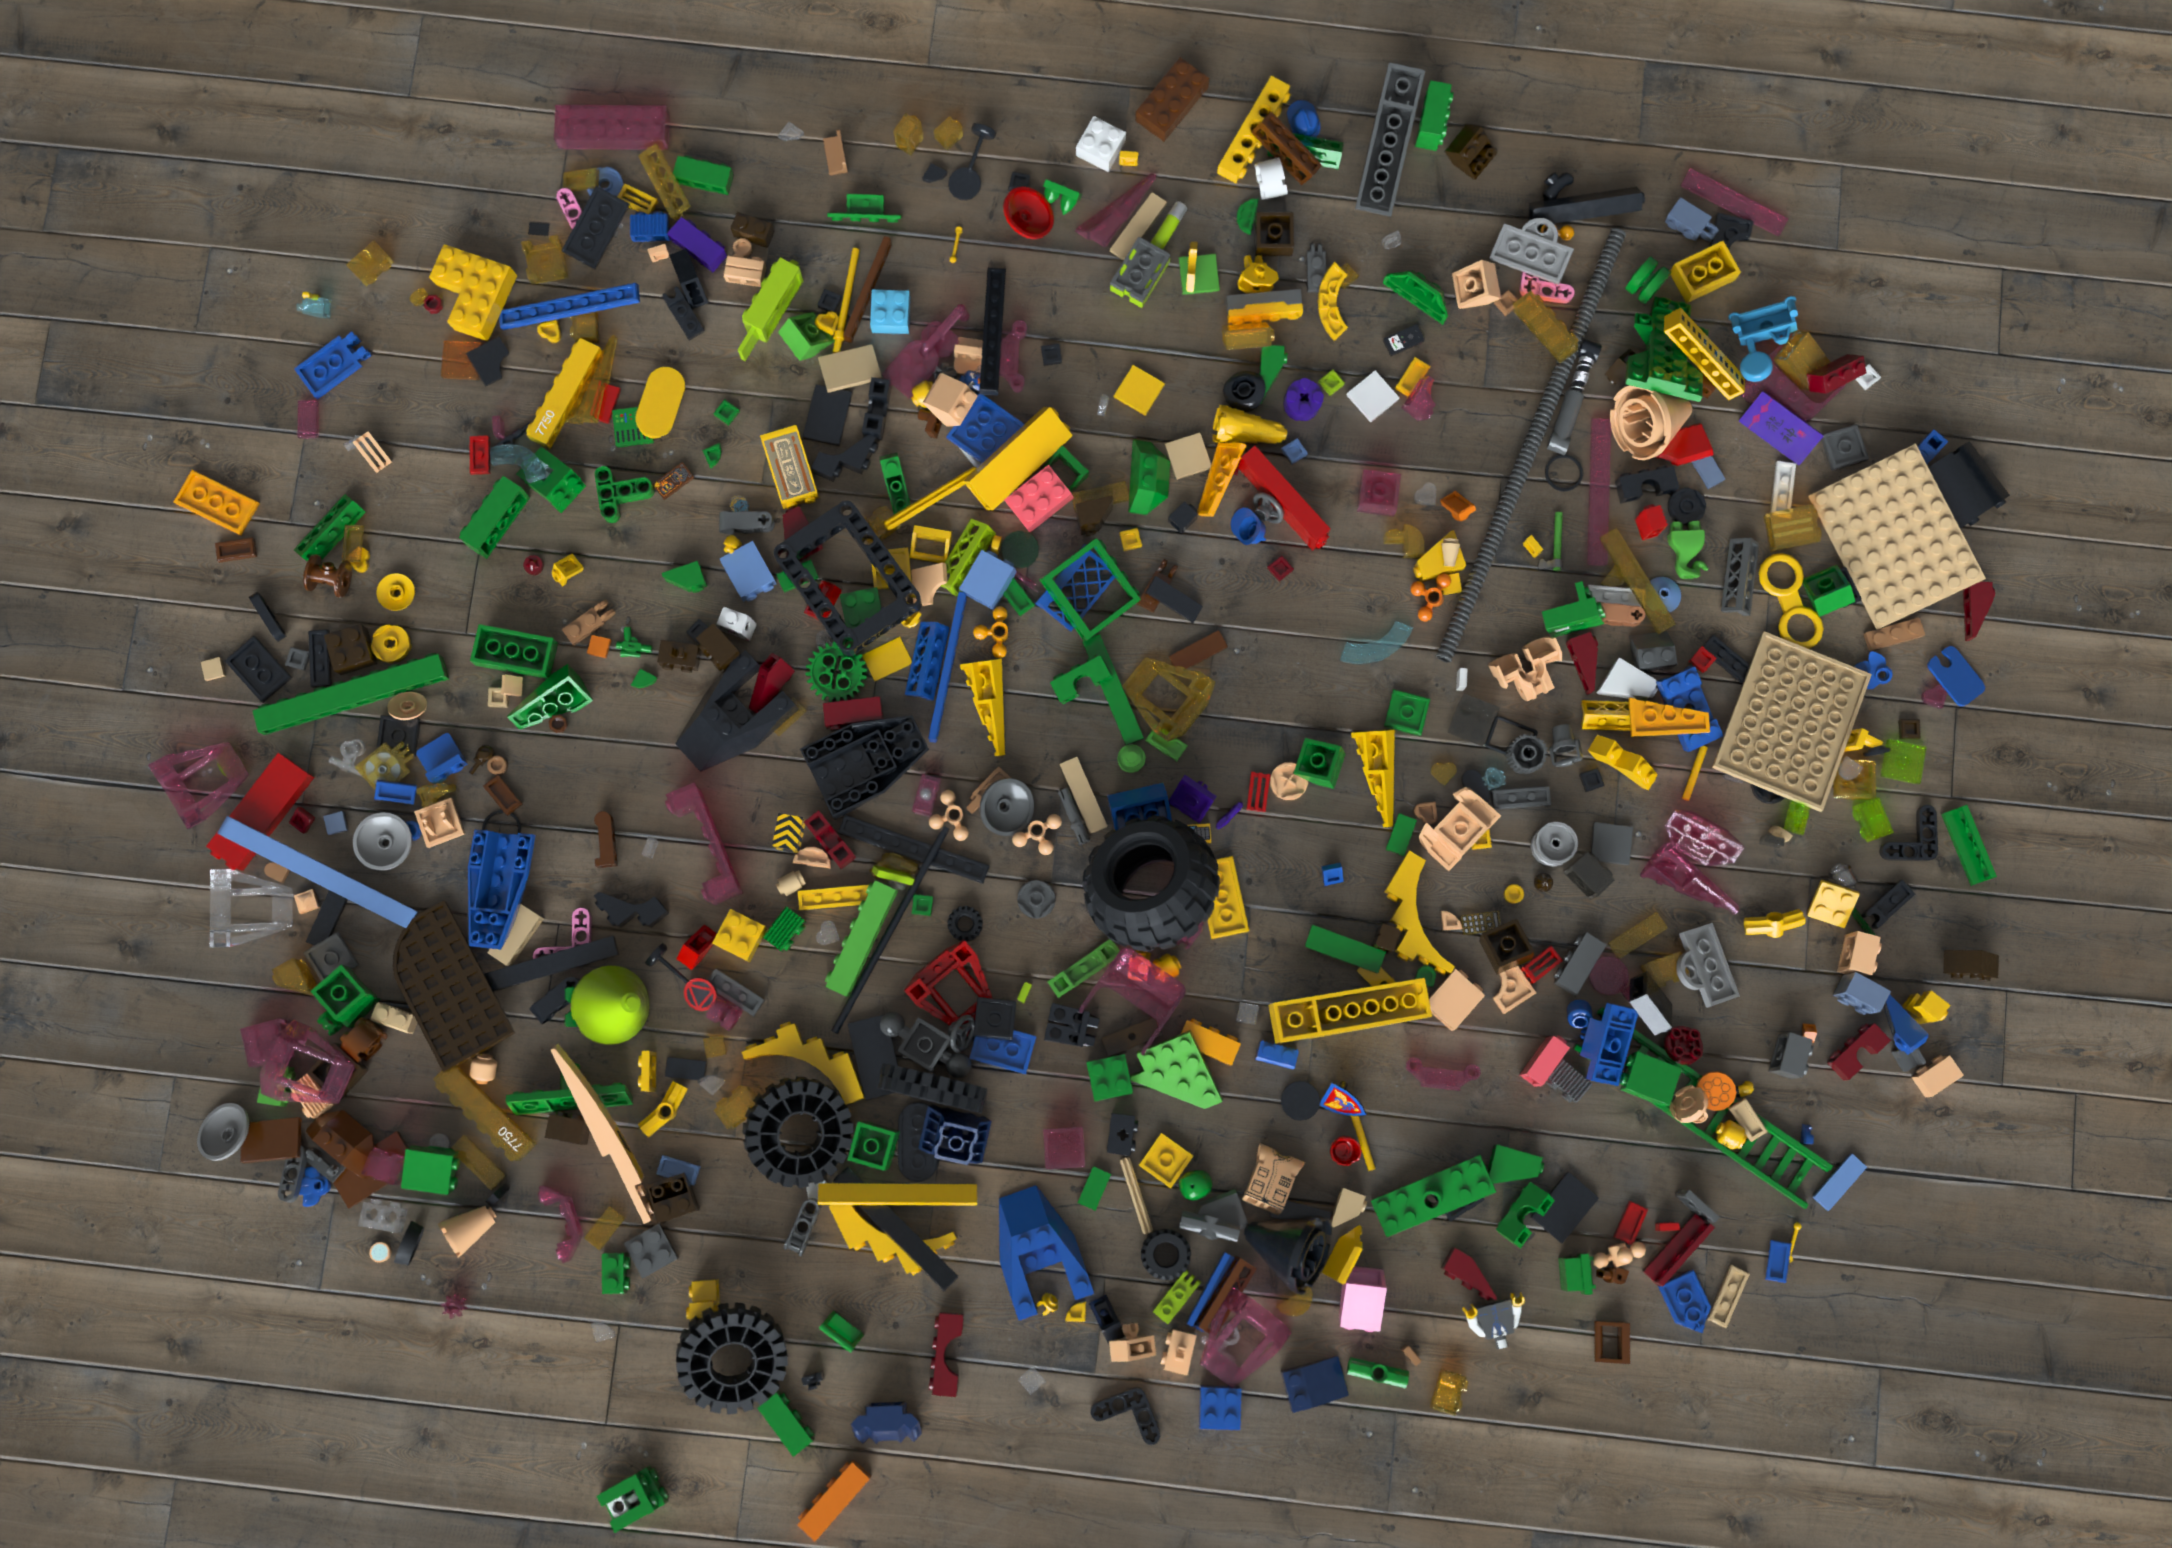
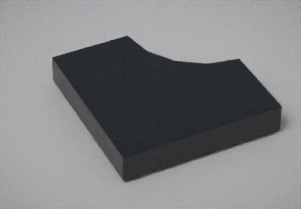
M1717 213L1714 226L1719 231L1710 242L1709 247L1724 241L1729 250L1733 243L1740 240H1749L1754 221Z
M500 337L466 353L467 358L485 387L502 379L500 364L509 355V352Z

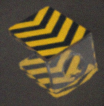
M778 813L772 846L776 850L798 853L801 850L805 828L804 821L806 820L803 817Z

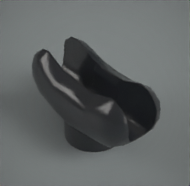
M1556 172L1552 173L1544 181L1547 187L1543 191V199H1556L1558 193L1564 187L1573 184L1574 176L1566 172L1558 175Z

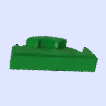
M1250 199L1241 204L1237 211L1238 226L1244 233L1251 235L1259 199Z

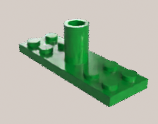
M575 1063V1065L580 1070V1065ZM561 1070L560 1090H533L532 1093L517 1091L506 1095V1103L515 1115L579 1110ZM613 1083L611 1086L592 1085V1088L605 1107L633 1105V1096L623 1083Z
M1477 1155L1371 1200V1203L1386 1237H1390L1494 1194L1497 1191L1481 1155ZM1433 1194L1437 1196V1202H1430L1427 1199V1195Z

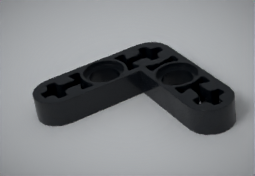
M1925 805L1917 810V843H1885L1880 847V856L1884 860L1930 861L1935 859L1938 855L1937 812L1935 808L1931 805ZM1924 811L1930 813V816L1927 817V820L1926 816L1922 814ZM1924 828L1931 830L1932 836L1930 838L1923 836ZM1930 841H1932V843H1931V844H1928V846H1927V843H1926V844H1923V842H1930ZM1907 846L1913 849L1911 857L1906 856L1904 853V849ZM1890 847V850L1899 849V853H1893L1889 856V853L1885 850ZM1927 848L1929 851H1932V854L1929 856L1924 853V850Z
M1141 1388L1129 1389L1096 1402L1091 1407L1092 1418L1099 1422L1132 1410L1144 1442L1148 1445H1155L1160 1440L1158 1426L1145 1392ZM1137 1391L1138 1394H1142L1140 1402H1136V1400L1129 1401L1131 1406L1127 1407L1124 1395H1128L1129 1399L1134 1396L1133 1392ZM1115 1399L1123 1400L1124 1406L1121 1410L1113 1408L1112 1403ZM1109 1402V1407L1113 1413L1108 1414L1107 1410L1103 1412L1102 1417L1094 1415L1097 1406L1103 1409L1107 1407L1105 1403ZM1143 1410L1150 1414V1418L1146 1422H1141L1138 1418V1414ZM1153 1422L1154 1426H1150L1151 1431L1157 1433L1154 1436V1441H1151L1150 1438L1146 1439L1145 1436L1148 1435V1431L1146 1428L1142 1430L1141 1426H1147Z

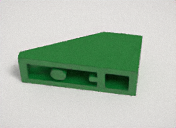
M1262 344L1259 372L1265 382V394L1262 402L1282 371L1283 364H1287L1288 353L1284 352L1285 346Z

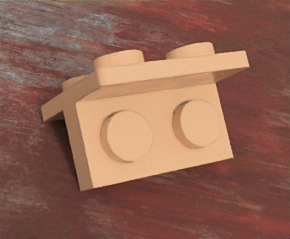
M958 337L957 345L955 344L954 369L957 374L964 375L968 370L981 373L983 340Z

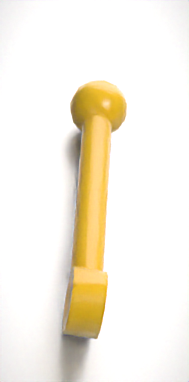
M960 226L955 228L956 238L952 256L949 258L951 263H955L957 260L955 257L960 234L963 232Z
M1799 1222L1794 1223V1233L1791 1240L1789 1263L1793 1260V1257L1791 1255L1793 1252L1798 1230L1801 1229V1224Z

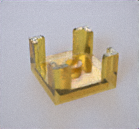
M558 235L549 236L550 243L533 246L530 240L521 242L522 251L526 256L528 266L526 274L532 285L569 278L565 256L561 251L563 245Z

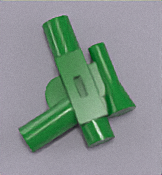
M624 627V641H617L616 649H621L620 657L640 658L641 653L637 652L652 653L653 649L652 645L638 643V640L632 637L631 627Z

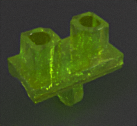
M1790 800L1784 829L1791 833L1804 835L1810 807Z

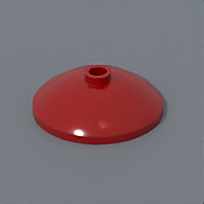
M1017 187L1007 194L1003 203L1004 215L1015 232L1025 238L1040 239L1051 231L1054 223L1053 211L1049 202L1041 193L1029 187Z

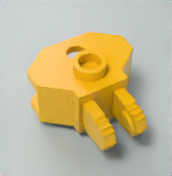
M1246 255L1244 258L1245 270L1237 282L1238 289L1246 294L1272 291L1274 288L1273 284L1279 279L1278 273L1268 267L1267 263H1263L1262 256L1257 255L1253 263L1251 256Z

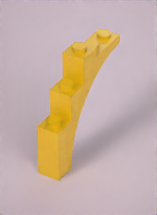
M1409 850L1384 891L1388 899L1400 902L1389 922L1396 924L1401 932L1405 931L1394 952L1398 954L1397 957L1405 962L1408 960L1412 961L1417 956L1419 957L1417 960L1421 963L1434 966L1436 972L1442 975H1449L1455 966L1445 960L1433 948L1424 934L1418 918L1416 890L1419 876L1426 860Z
M787 1022L781 1024L780 1029L776 1030L777 1039L775 1036L769 1037L764 1040V1044L758 1046L756 1043L746 1046V1050L742 1052L745 1060L760 1056L782 1055L806 1061L818 1068L832 1081L845 1105L865 1098L850 1055L848 1053L844 1054L842 1051L832 1055L833 1059L830 1060L823 1039H818L816 1036L806 1040L807 1044H804L795 1023Z
M854 1205L829 1206L849 1249L855 1248V1250L866 1246L865 1241L868 1240L878 1262L883 1260L885 1263L895 1258L893 1254L896 1253L906 1274L911 1272L912 1275H915L922 1271L883 1231L867 1222ZM954 1232L938 1238L923 1241L937 1254L936 1250L943 1246L945 1250L955 1245L954 1240L957 1237Z

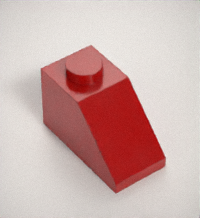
M704 924L683 944L677 960L693 970L714 945L712 943L717 933Z

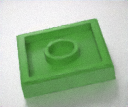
M1216 254L1198 255L1196 257L1193 292L1186 290L1189 256L1179 257L1183 295L1220 290Z

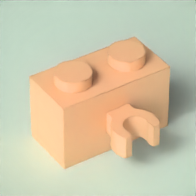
M1138 1323L1122 1326L1126 1338L1109 1341L1111 1362L1133 1361L1156 1356L1154 1335L1137 1336L1139 1331Z
M1173 1328L1171 1333H1167L1165 1344H1168L1167 1353L1163 1352L1161 1358L1164 1370L1188 1375L1196 1334Z

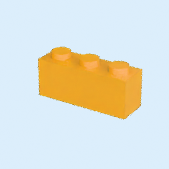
M1191 1019V1021L1186 1020L1181 1034L1191 1030L1202 1054L1232 1066L1241 1043L1237 1042L1238 1038L1229 1034L1226 1037L1219 1034L1220 1030L1210 1026L1209 1029L1201 1026V1022L1195 1019Z

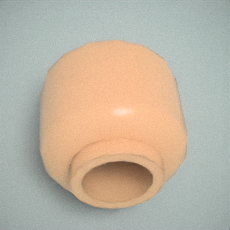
M478 1054L471 1061L470 1077L476 1080L478 1084H488V1081L495 1079L497 1061L493 1059L492 1055Z

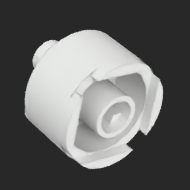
M1279 157L1254 164L1262 200L1288 194L1287 186L1284 184L1285 176Z

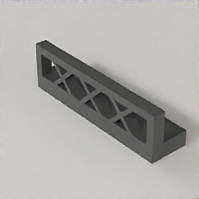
M1752 538L1730 539L1721 606L1723 613L1738 612L1743 616H1750L1759 550V543ZM1743 544V549L1736 554L1735 545ZM1739 560L1741 567L1734 572L1732 570L1733 565ZM1736 578L1739 581L1738 586L1732 590L1730 584ZM1734 596L1736 598V606L1728 607V601Z

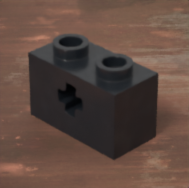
M1111 1114L1107 1153L1130 1156L1131 1152L1135 1153L1136 1141L1132 1140L1133 1132L1137 1133L1138 1121H1135V1116ZM1121 1129H1124L1125 1133L1128 1134V1138H1125V1141L1120 1140L1121 1138L1117 1136Z

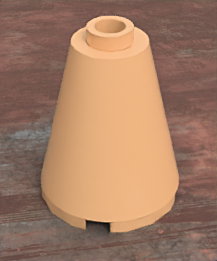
M486 1206L443 1220L438 1223V1226L457 1257H460L495 1223L494 1218L497 1216L491 1207L487 1209Z

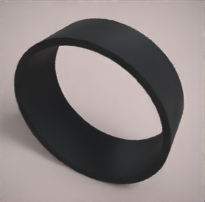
M413 1221L410 1222L398 1248L394 1263L409 1266L423 1235V1226Z

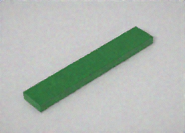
M1100 634L1082 641L1088 657L1101 655L1113 676L1112 679L1100 686L1125 745L1143 740L1142 732Z

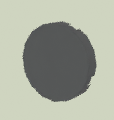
M1034 880L1027 882L1021 887L1018 892L1017 901L1023 914L1029 918L1039 919L1051 913L1055 907L1056 898L1054 890L1049 884L1044 881Z

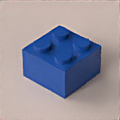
M1200 1385L1199 1428L1240 1430L1241 1388L1238 1386Z

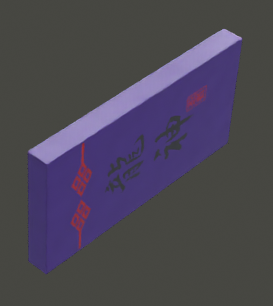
M1765 391L1760 393L1739 420L1740 423L1797 465L1804 461L1824 436Z

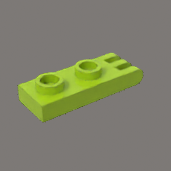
M1188 1270L1181 1274L1152 1311L1167 1324L1171 1322L1201 1283L1198 1279L1194 1285L1191 1284L1195 1278L1193 1274L1186 1280L1185 1277L1189 1273Z

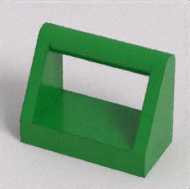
M1062 445L1042 469L1047 465L1051 467L1061 459L1078 476L1070 487L1064 483L1072 493L1089 477V471Z
M834 1310L819 1327L821 1331L850 1353L865 1336L863 1332Z

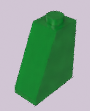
M1493 1145L1487 1171L1493 1184L1534 1178L1543 1172V1157L1500 1145Z

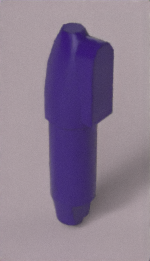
M1238 802L1218 821L1216 828L1221 829L1226 826L1241 810L1243 803Z

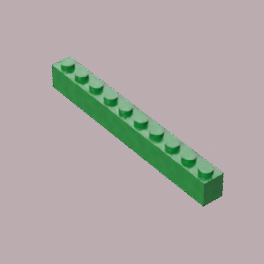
M431 653L420 660L411 659L407 661V664L391 665L387 670H375L370 672V675L364 677H352L351 681L335 682L332 684L333 686L328 688L319 687L314 689V692L308 694L306 692L296 694L295 698L279 699L275 704H263L258 706V709L252 711L258 732L268 735L396 696L400 693L448 680L449 676L444 658L439 654Z

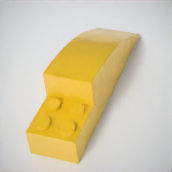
M1425 978L1275 1002L1268 1005L1275 1044L1432 1017Z

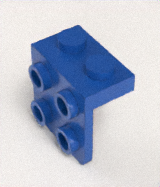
M449 733L443 734L416 752V755L427 771L425 774L427 779L433 784L443 782L448 776L461 771L464 766L468 765Z

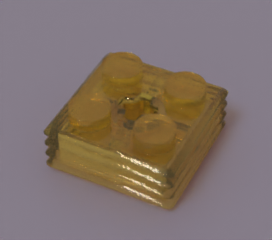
M1841 759L1834 779V798L1869 801L1875 799L1876 762ZM1851 778L1858 779V782L1854 783Z

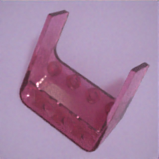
M1791 334L1786 344L1780 345L1769 355L1773 362L1771 374L1766 379L1757 382L1745 379V392L1740 395L1752 405L1760 393L1765 391L1808 423L1846 385L1839 387L1822 403L1811 401L1775 366L1773 361L1774 357L1795 337Z
M1124 948L1117 954L1082 1003L1079 1012H1084L1101 988H1111L1157 1021L1158 1028L1140 1053L1144 1056L1186 993L1185 987L1181 982L1134 950Z

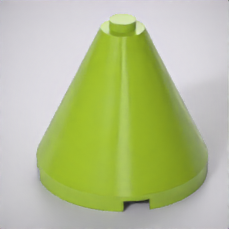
M603 966L584 975L577 983L571 998V1013L580 1028L579 1031L588 1039L600 1044H619L630 1040L642 1029L649 1014V995L644 983L635 973L620 966Z

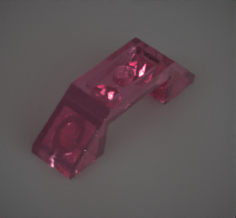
M547 1185L540 1186L538 1197L540 1202L544 1203V1206L558 1202L561 1203L559 1210L562 1217L565 1216L567 1222L565 1229L567 1235H571L572 1239L558 1243L556 1255L559 1260H562V1263H567L571 1261L583 1237L572 1198Z

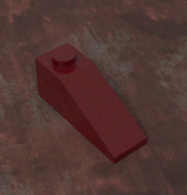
M1979 582L1963 590L1965 641L1974 639L1983 624L1995 597L1993 582Z
M1591 632L1571 638L1566 642L1586 695H1590L1595 691L1598 641L1595 636H1592Z

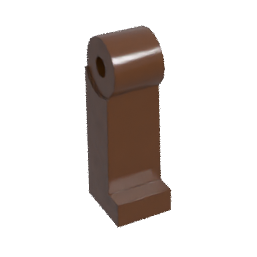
M601 811L594 818V822L598 826L600 858L595 859V867H616L618 862L614 820L609 813Z

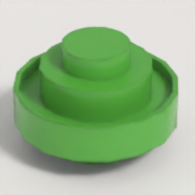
M1130 744L1124 746L1119 751L1117 761L1123 771L1135 773L1143 768L1146 757L1142 748Z

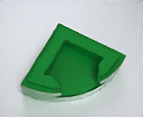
M720 443L702 450L709 467H714L722 455Z
M639 669L631 686L644 688L654 684L658 678Z

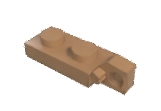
M997 767L972 793L970 797L972 802L966 807L967 810L973 814L980 808L982 795L992 783L1011 777L1000 767Z

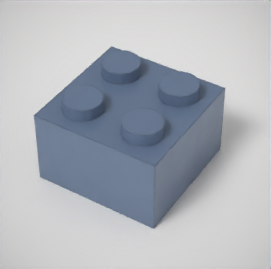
M1853 972L1842 976L1833 996L1838 998V1002L1847 1006L1850 1004L1855 1007L1856 1012L1866 1015L1881 1012L1891 991L1863 975Z

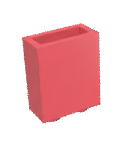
M1558 1035L1557 1037L1550 1036L1545 1038L1520 1073V1076L1534 1087L1543 1086L1570 1047L1566 1045L1567 1041Z

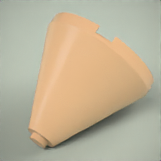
M1627 386L1621 389L1613 399L1616 402L1614 409L1610 410V424L1614 438L1624 452L1629 451L1633 454L1632 458L1647 460L1658 456L1665 450L1692 414V405L1684 398Z

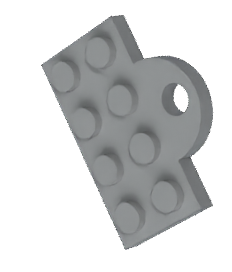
M1535 218L1528 221L1522 230L1504 224L1490 255V260L1559 285L1574 249L1557 243L1558 232L1551 221L1544 218ZM1539 225H1546L1548 230L1545 233H1540L1537 230Z
M1713 923L1680 933L1679 936L1685 953L1678 958L1676 971L1683 985L1692 990L1699 989L1706 1008L1739 997L1738 989ZM1685 968L1690 972L1689 977L1685 973Z

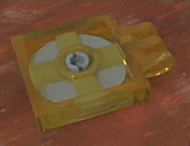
M403 741L393 749L385 742L358 763L355 769L376 790L377 779L399 782L411 771L405 764L415 755L411 753L407 758L404 756L410 749L407 747L402 752L399 750L404 746Z

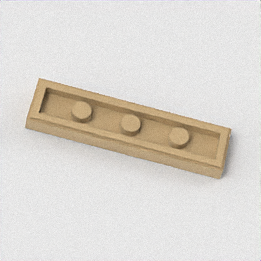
M1152 192L1110 248V252L1124 261L1137 238H1143L1165 208L1167 202Z
M1078 757L1061 763L1060 767L1089 833L1093 834L1107 828V823Z

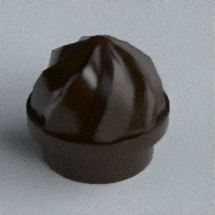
M1540 873L1534 878V886L1540 892H1547L1553 887V879L1547 873Z

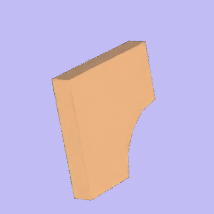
M939 563L911 570L912 584L921 596L922 607L932 605L936 590L941 585L947 583L946 564Z
M1516 966L1499 974L1501 986L1493 999L1501 1012L1505 1014L1536 994V991L1520 967Z

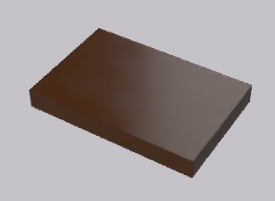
M294 1117L249 1122L248 1134L241 1146L240 1162L253 1163L299 1158L301 1155L302 1118Z

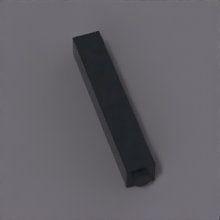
M1638 187L1530 202L1529 221L1535 218H1544L1555 224L1642 211L1645 195Z

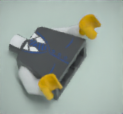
M1520 1292L1518 1298H1515L1514 1293L1510 1294L1512 1303L1510 1299H1504L1474 1307L1471 1303V1309L1468 1311L1463 1307L1462 1310L1467 1317L1469 1327L1480 1337H1484L1487 1340L1494 1338L1497 1349L1508 1347L1506 1335L1514 1333V1329L1518 1326L1522 1304L1525 1301L1522 1292Z

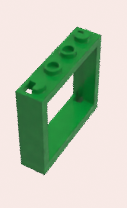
M1097 538L1091 540L1039 579L1083 641L1090 639L1141 600L1139 598V591L1129 584V578L1126 573L1119 570L1116 559L1112 555L1109 556L1106 552L1105 544ZM1094 547L1131 600L1089 630L1052 578Z

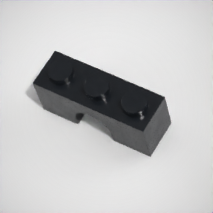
M871 377L868 411L865 413L862 427L863 437L872 434L877 437V440L883 439L892 389L890 380Z
M1667 465L1659 466L1656 470L1652 471L1643 469L1638 471L1637 474L1632 475L1630 472L1624 473L1615 482L1620 504L1639 500L1643 495L1642 484L1651 485L1655 489L1656 496L1675 493L1679 489L1674 466L1667 467Z

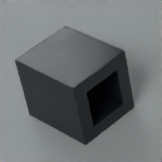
M1184 501L1169 516L1168 522L1182 534L1197 520L1198 511L1192 504L1188 505Z

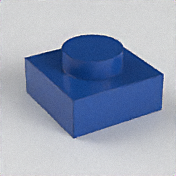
M1341 863L1321 866L1325 886L1344 882Z

